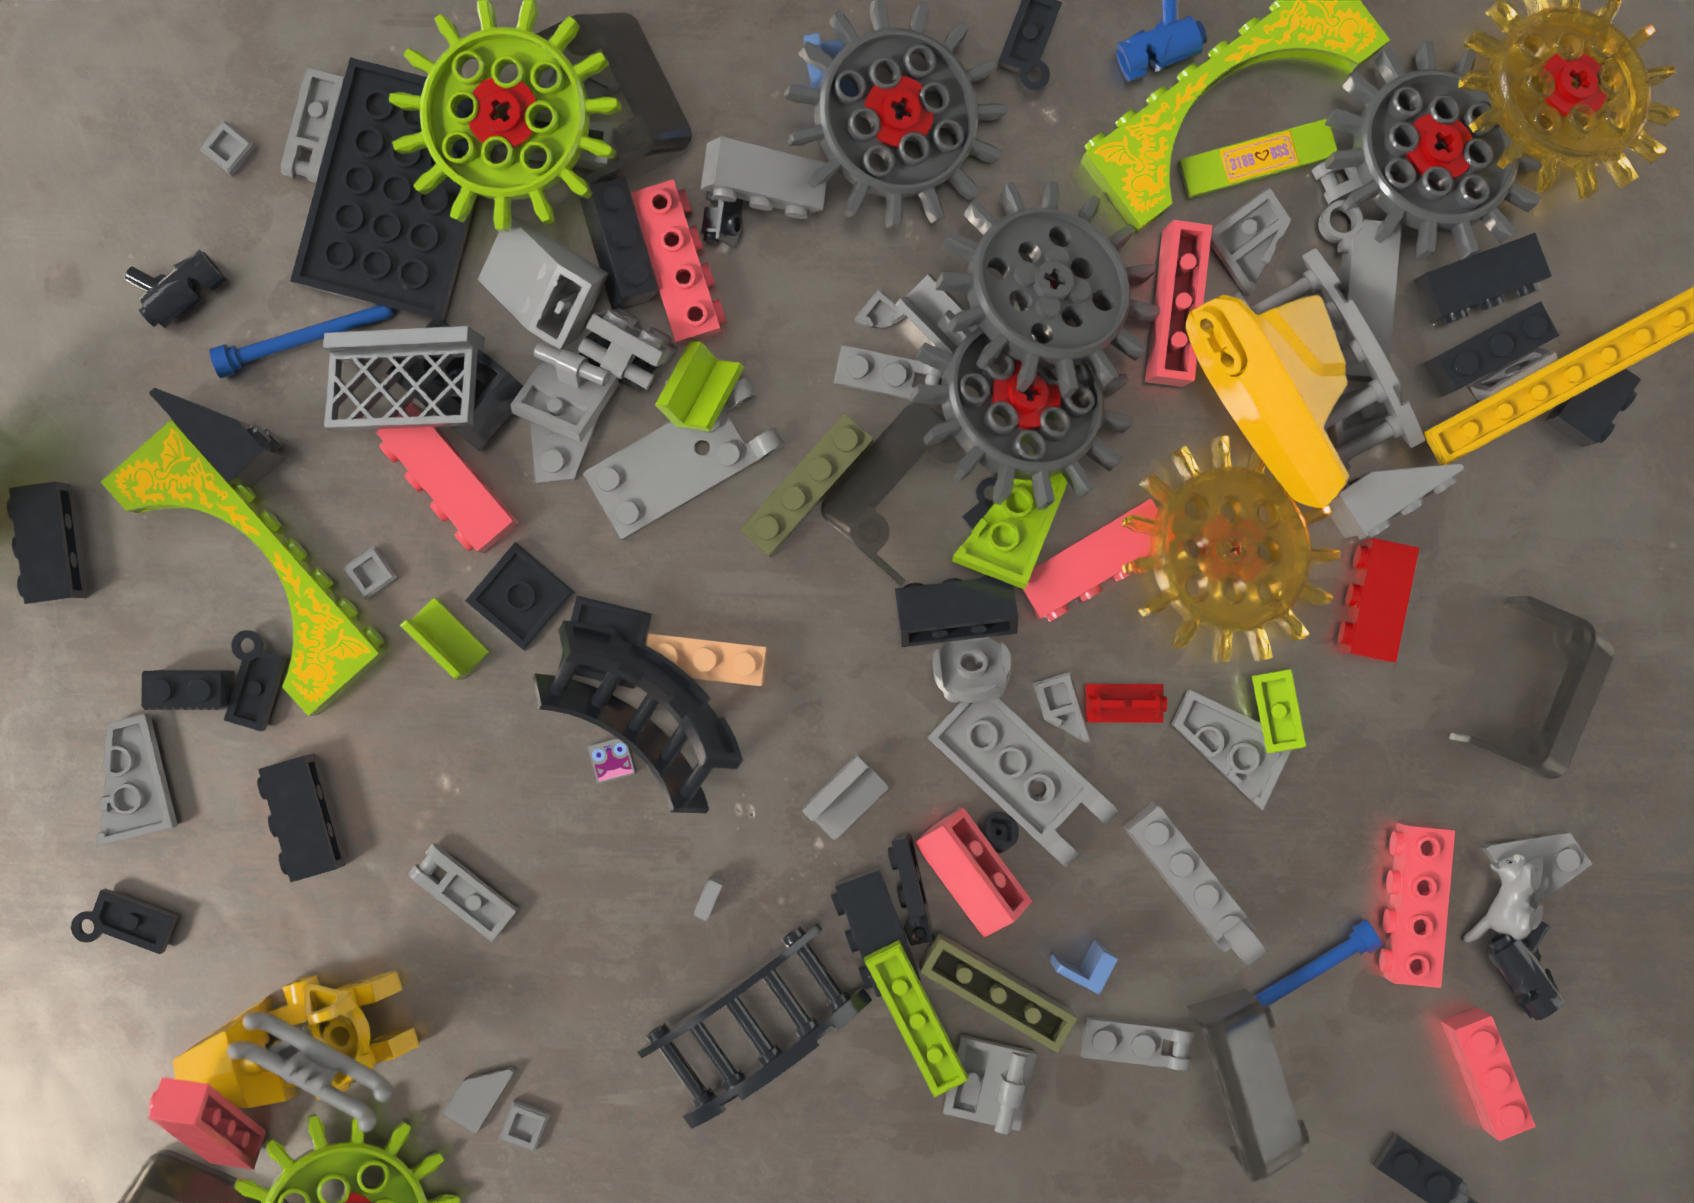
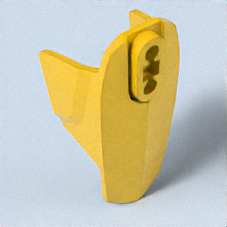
M1222 294L1189 312L1186 330L1204 373L1226 409L1290 497L1307 506L1324 508L1343 490L1350 475L1324 430V424L1347 386V379L1345 376L1346 362L1322 298L1319 295L1301 298L1257 315L1241 299Z

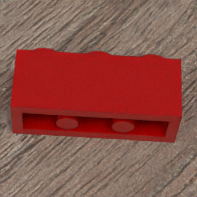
M1377 538L1363 540V544L1358 545L1353 560V567L1358 568L1355 583L1349 585L1345 599L1346 606H1350L1347 622L1343 621L1338 632V644H1342L1340 653L1386 663H1396L1419 547Z

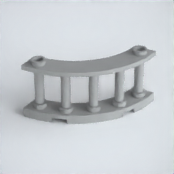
M1317 248L1302 255L1308 270L1303 273L1304 278L1251 308L1240 292L1232 295L1241 299L1257 315L1295 301L1310 291L1313 294L1319 291L1326 300L1325 308L1331 323L1334 325L1341 323L1351 340L1347 343V348L1342 350L1346 366L1355 361L1358 364L1364 362L1373 380L1368 383V388L1333 407L1324 424V430L1375 401L1379 403L1384 402L1389 416L1385 417L1383 424L1336 449L1342 463L1392 436L1395 438L1402 436L1411 448L1426 441L1408 401L1403 402L1395 384L1399 381L1379 343L1354 301L1350 300L1347 302L1337 287L1340 284V280Z

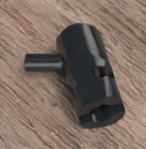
M199 249L193 255L174 264L173 267L175 269L168 275L161 274L153 278L133 266L127 270L125 280L147 291L139 298L142 306L138 310L153 327L160 324L167 328L198 302L201 303L204 299V296L201 295V285L214 292L227 280L225 274L204 251L202 252Z
M1543 921L1524 940H1515L1511 935L1498 933L1489 940L1488 944L1490 947L1486 951L1487 956L1507 984L1510 992L1522 994L1518 1002L1529 1018L1533 1017L1535 1020H1542L1552 1015L1565 1002V998L1560 993L1551 971L1548 968L1544 969L1539 963L1541 955L1538 947L1550 929V926Z

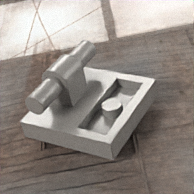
M619 308L615 312L608 310L594 313L586 328L609 340L611 344L607 350L585 337L578 351L600 363V368L609 371L615 377L621 380L625 377L648 389L655 376L634 365L632 362L635 356L655 367L671 362L678 350V347L669 343L672 338L654 327H651L649 331L636 324L638 318Z
M538 343L534 350V357L541 361L510 404L512 414L581 443L619 386V380L610 374L609 371L590 364L588 358L567 349L560 351L543 343Z
M960 1034L956 1053L968 1074L969 1081L947 1091L943 1114L994 1125L995 1131L1001 1134L1010 1135L1011 1130L1020 1131L1037 1053Z

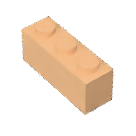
M648 634L647 646L675 663L693 679L763 686L768 647Z

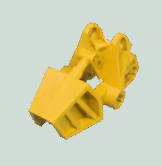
M397 970L336 989L320 986L317 975H312L282 986L287 1002L286 1005L273 1008L269 995L173 1059L175 1079L209 1084L237 1108H252L285 1102L298 1096L299 1093L295 1084H287L284 1078L257 1063L243 1058L231 1059L228 1056L227 1049L234 1042H250L265 1049V1044L270 1042L269 1032L261 1029L250 1030L244 1026V1017L249 1013H267L292 1026L308 1021V1028L314 1038L370 1069H373V1065L376 1063L395 1059L417 1048L419 1042L414 1026L380 1035L370 1042L369 1023L364 1012L359 1007L378 1002L401 991L402 986ZM337 1071L330 1085L344 1092L351 1087L350 1082L354 1081V1079Z

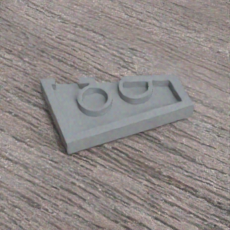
M1188 689L1171 725L1260 810H1264L1291 750L1267 754L1261 723Z
M150 713L107 723L103 761L105 785L104 796L100 798L99 811L102 812L101 832L97 835V847L177 827Z

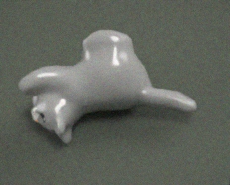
M1516 854L1503 860L1496 859V863L1490 864L1491 868L1499 873L1502 886L1492 902L1487 915L1463 936L1464 942L1470 943L1479 940L1490 928L1500 934L1511 935L1515 940H1521L1538 927L1543 917V905L1535 901L1533 894L1539 889L1542 879V856H1534L1530 862H1526L1523 855Z

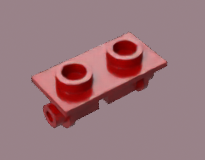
M1086 684V722L1163 723L1164 712L1167 711V697L1164 696V684Z

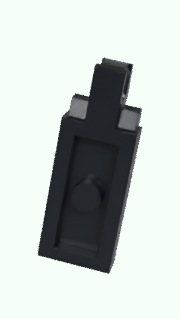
M912 834L896 835L892 840L893 847L888 848V855L892 870H899L902 885H897L901 908H908L910 916L903 929L910 946L932 942L934 934L928 913L929 906Z
M1396 1133L1393 1134L1373 1164L1378 1170L1427 1203H1478L1466 1195L1470 1186L1463 1182L1459 1175Z

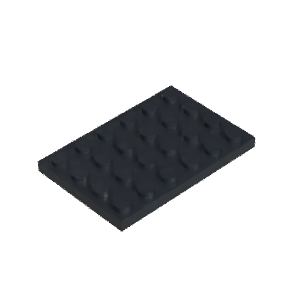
M350 57L290 282L293 284L387 307L430 320L443 322L445 319L476 199L464 223L450 217L453 203L458 197L462 186L450 177H447L432 192L426 195L418 192L413 185L436 162L427 147L408 154H401L394 150L393 141L406 135L419 133L422 129L420 111L403 110L389 102L390 93L405 92L411 95H422L427 77ZM465 99L459 103L457 107L459 118H467L472 114L474 110L473 100ZM459 139L454 143L452 154L455 159L462 158L467 154L469 149L467 139Z

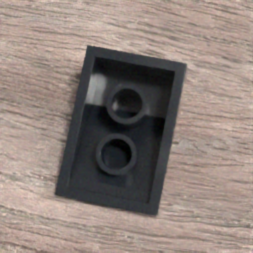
M432 320L425 328L451 326L444 320L443 322ZM478 353L473 426L449 427L480 451L512 414L510 404L523 385L487 354ZM455 357L443 369L453 380L464 370L465 357ZM419 359L408 372L418 382L432 365L426 359ZM392 365L386 374L390 375L396 367ZM438 374L424 390L435 400L449 384ZM404 376L397 381L406 391L413 387ZM455 392L442 405L441 409L447 415H461L462 398ZM421 394L416 397L424 406L428 407L430 405Z
M153 388L149 392L229 483L253 488L287 458L279 450L283 445L282 442L268 428L263 430L255 423L253 425L247 424L157 388Z

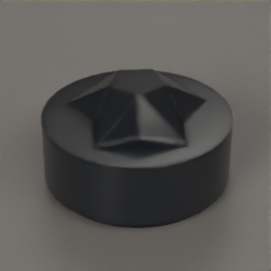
M1003 812L989 814L981 821L978 827L997 853L1009 850L1019 837L1017 823L1010 815Z

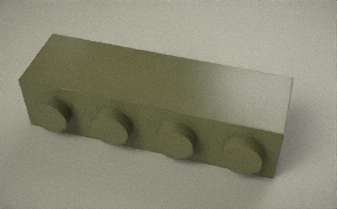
M844 413L739 530L771 558L869 449L874 439Z
M937 932L919 963L921 974L1056 1053L1059 1052L1078 1019L1072 1009L940 932Z

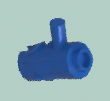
M1178 0L1162 1L1163 21L1157 24L1155 29L1147 32L1143 29L1130 38L1116 44L1118 50H1116L1117 60L1128 82L1147 76L1146 67L1148 65L1157 72L1163 70L1166 66L1201 54L1203 44L1207 42L1205 28L1201 21L1195 22L1191 16L1178 20Z

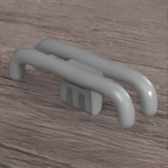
M252 1012L244 1017L243 1023L247 1029L267 1031L300 1049V1052L287 1061L259 1045L239 1041L230 1044L227 1049V1054L231 1059L243 1058L250 1060L354 1117L359 1121L358 1126L361 1131L369 1132L375 1127L377 1118L372 1109L330 1084L337 1071H340L372 1089L377 1101L386 1102L390 1099L393 1091L391 1084L386 1078L273 1015L263 1012Z

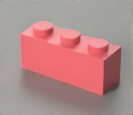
M964 807L935 823L914 842L983 938L1013 923L1033 903Z
M1475 1007L1442 1020L1441 1023L1483 1129L1495 1139L1501 1141L1536 1127L1492 1015Z

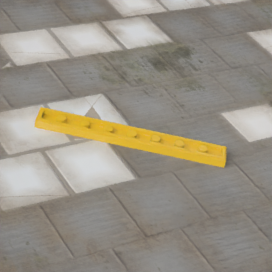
M1694 286L1423 432L1440 465L1452 463L1694 332Z

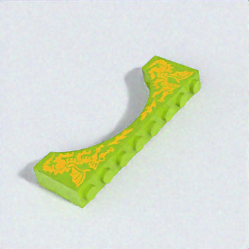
M1276 0L1269 7L1271 11L1269 15L1261 21L1257 16L1249 20L1238 30L1241 36L1230 44L1226 39L1217 44L1207 54L1210 57L1209 60L1199 67L1195 62L1189 65L1176 77L1179 80L1177 84L1169 90L1165 86L1160 87L1146 99L1149 105L1138 113L1131 109L1115 122L1118 127L1107 136L1101 132L1085 144L1084 147L1087 151L1080 162L1126 223L1133 227L1135 235L1166 213L1173 204L1170 190V162L1174 141L1189 109L1211 87L1227 76L1244 68L1276 60H1306L1322 63L1350 75L1387 45L1390 41L1389 37L1360 0Z
M173 420L167 422L101 481L103 486L128 512L141 514L167 508H188L206 512L237 528L264 553L277 572L285 589L293 622L292 657L282 687L307 716L319 715L388 654L381 646L385 642L382 636L370 625L365 628L355 617L359 613L357 608L346 597L342 596L339 599L331 590L330 586L333 585V582L327 574L319 567L313 569L304 559L307 553L303 547L293 538L287 540L278 530L282 526L279 520L267 509L261 511L252 501L256 498L254 492L249 487L227 482Z

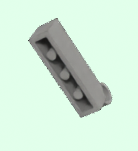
M1338 200L1328 206L1320 215L1318 222L1319 231L1329 242L1338 243V252L1343 253L1342 268H1338L1336 271V276L1340 280V284L1337 287L1347 302L1350 300L1354 301L1388 362H1390L1402 223H1399L1397 230L1382 243H1379L1374 237L1378 226L1383 221L1363 220L1359 207L1345 211L1341 205L1345 200ZM1333 211H1342L1348 215L1351 221L1349 232L1341 233L1331 226L1330 215ZM1331 323L1333 329L1336 330V338L1342 351L1347 348V343L1351 340L1341 323L1337 325ZM1355 361L1346 366L1345 376L1348 381L1370 382L1373 380L1364 362L1358 364Z
M1151 802L1122 825L1128 835L1223 952L1226 953L1232 948L1247 967L1267 952L1252 931L1256 928L1159 805Z

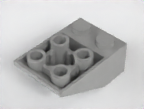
M511 214L509 233L499 231L478 280L528 331L557 349L562 350L578 339L609 273Z
M1461 463L1370 472L1348 480V483L1339 495L1324 508L1344 538L1358 536L1359 539H1363L1368 535L1373 537L1391 525L1388 521L1390 517L1395 518L1400 514L1403 516L1423 505L1422 496L1426 497L1434 492L1438 494L1457 482L1454 475L1465 468Z

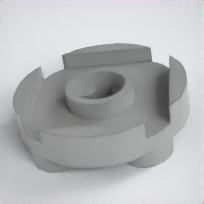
M990 637L946 642L947 644L942 646L940 650L937 648L933 656L934 679L948 701L953 703H977L999 698L1005 693L1006 685L1011 677V655L1007 646L1002 641L999 644L997 641L990 639ZM975 661L976 666L981 667L976 671L964 669L967 667V662Z

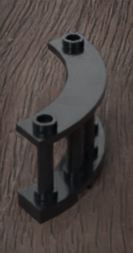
M563 620L558 629L564 655V661L556 676L535 673L533 676L539 710L555 711L584 719L608 731L624 742L643 760L654 774L667 799L670 812L707 813L709 806L701 787L713 768L738 769L743 761L738 742L724 717L718 718L717 714L708 704L710 700L709 695L679 666L645 644L636 640L632 645L612 637L614 632L612 630L591 624ZM580 664L607 671L598 688L572 680ZM622 678L647 693L637 710L612 695ZM659 703L679 724L671 738L650 720ZM688 739L698 758V763L694 769H692L687 759L681 753Z
M818 923L805 931L801 926H798L781 939L785 944L783 947L728 989L675 1024L668 1027L664 1022L646 1035L649 1042L637 1052L639 1056L643 1058L659 1049L693 1096L691 1102L694 1106L682 1116L691 1129L723 1113L726 1110L724 1104L738 1096L741 1100H744L777 1078L819 1046L817 1041L833 1027L838 1031L872 1001L864 987L851 994H848L846 990L841 991L807 943L823 930ZM794 953L797 954L829 1000L827 1005L830 1009L817 1020L814 1017L809 1018L775 969ZM761 979L764 980L797 1027L795 1029L797 1036L781 1048L777 1044L773 1045L739 998L740 994ZM724 1006L727 1007L760 1054L758 1057L760 1062L744 1073L741 1069H735L702 1022ZM688 1030L723 1078L721 1082L723 1086L714 1091L710 1086L707 1088L704 1086L673 1042L674 1039Z

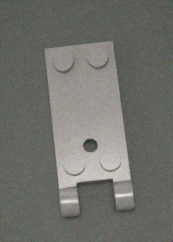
M747 377L736 382L710 432L676 427L670 421L582 472L621 540L635 534L785 446L776 428L762 433L745 445L727 414L756 396ZM699 441L709 443L710 450L706 455H698L696 453L695 446Z
M999 698L977 703L959 702L927 737L1065 868L1075 860L1079 853L1055 830L1079 804L1082 803L1105 825L1119 812L1109 800ZM1038 781L1043 782L1046 786V792L1039 797L1034 796L1031 792L1032 785Z

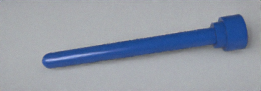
M377 305L238 349L236 346L228 347L224 344L209 350L211 362L219 378H224L236 374L237 369L243 368V363L324 339V333L346 332L391 318L395 314V310Z
M1366 919L1352 927L1353 932L1348 934L1349 939L1217 1018L1213 1023L1214 1030L1218 1033L1227 1032L1357 952L1360 955L1366 951L1369 954L1383 947L1381 939Z

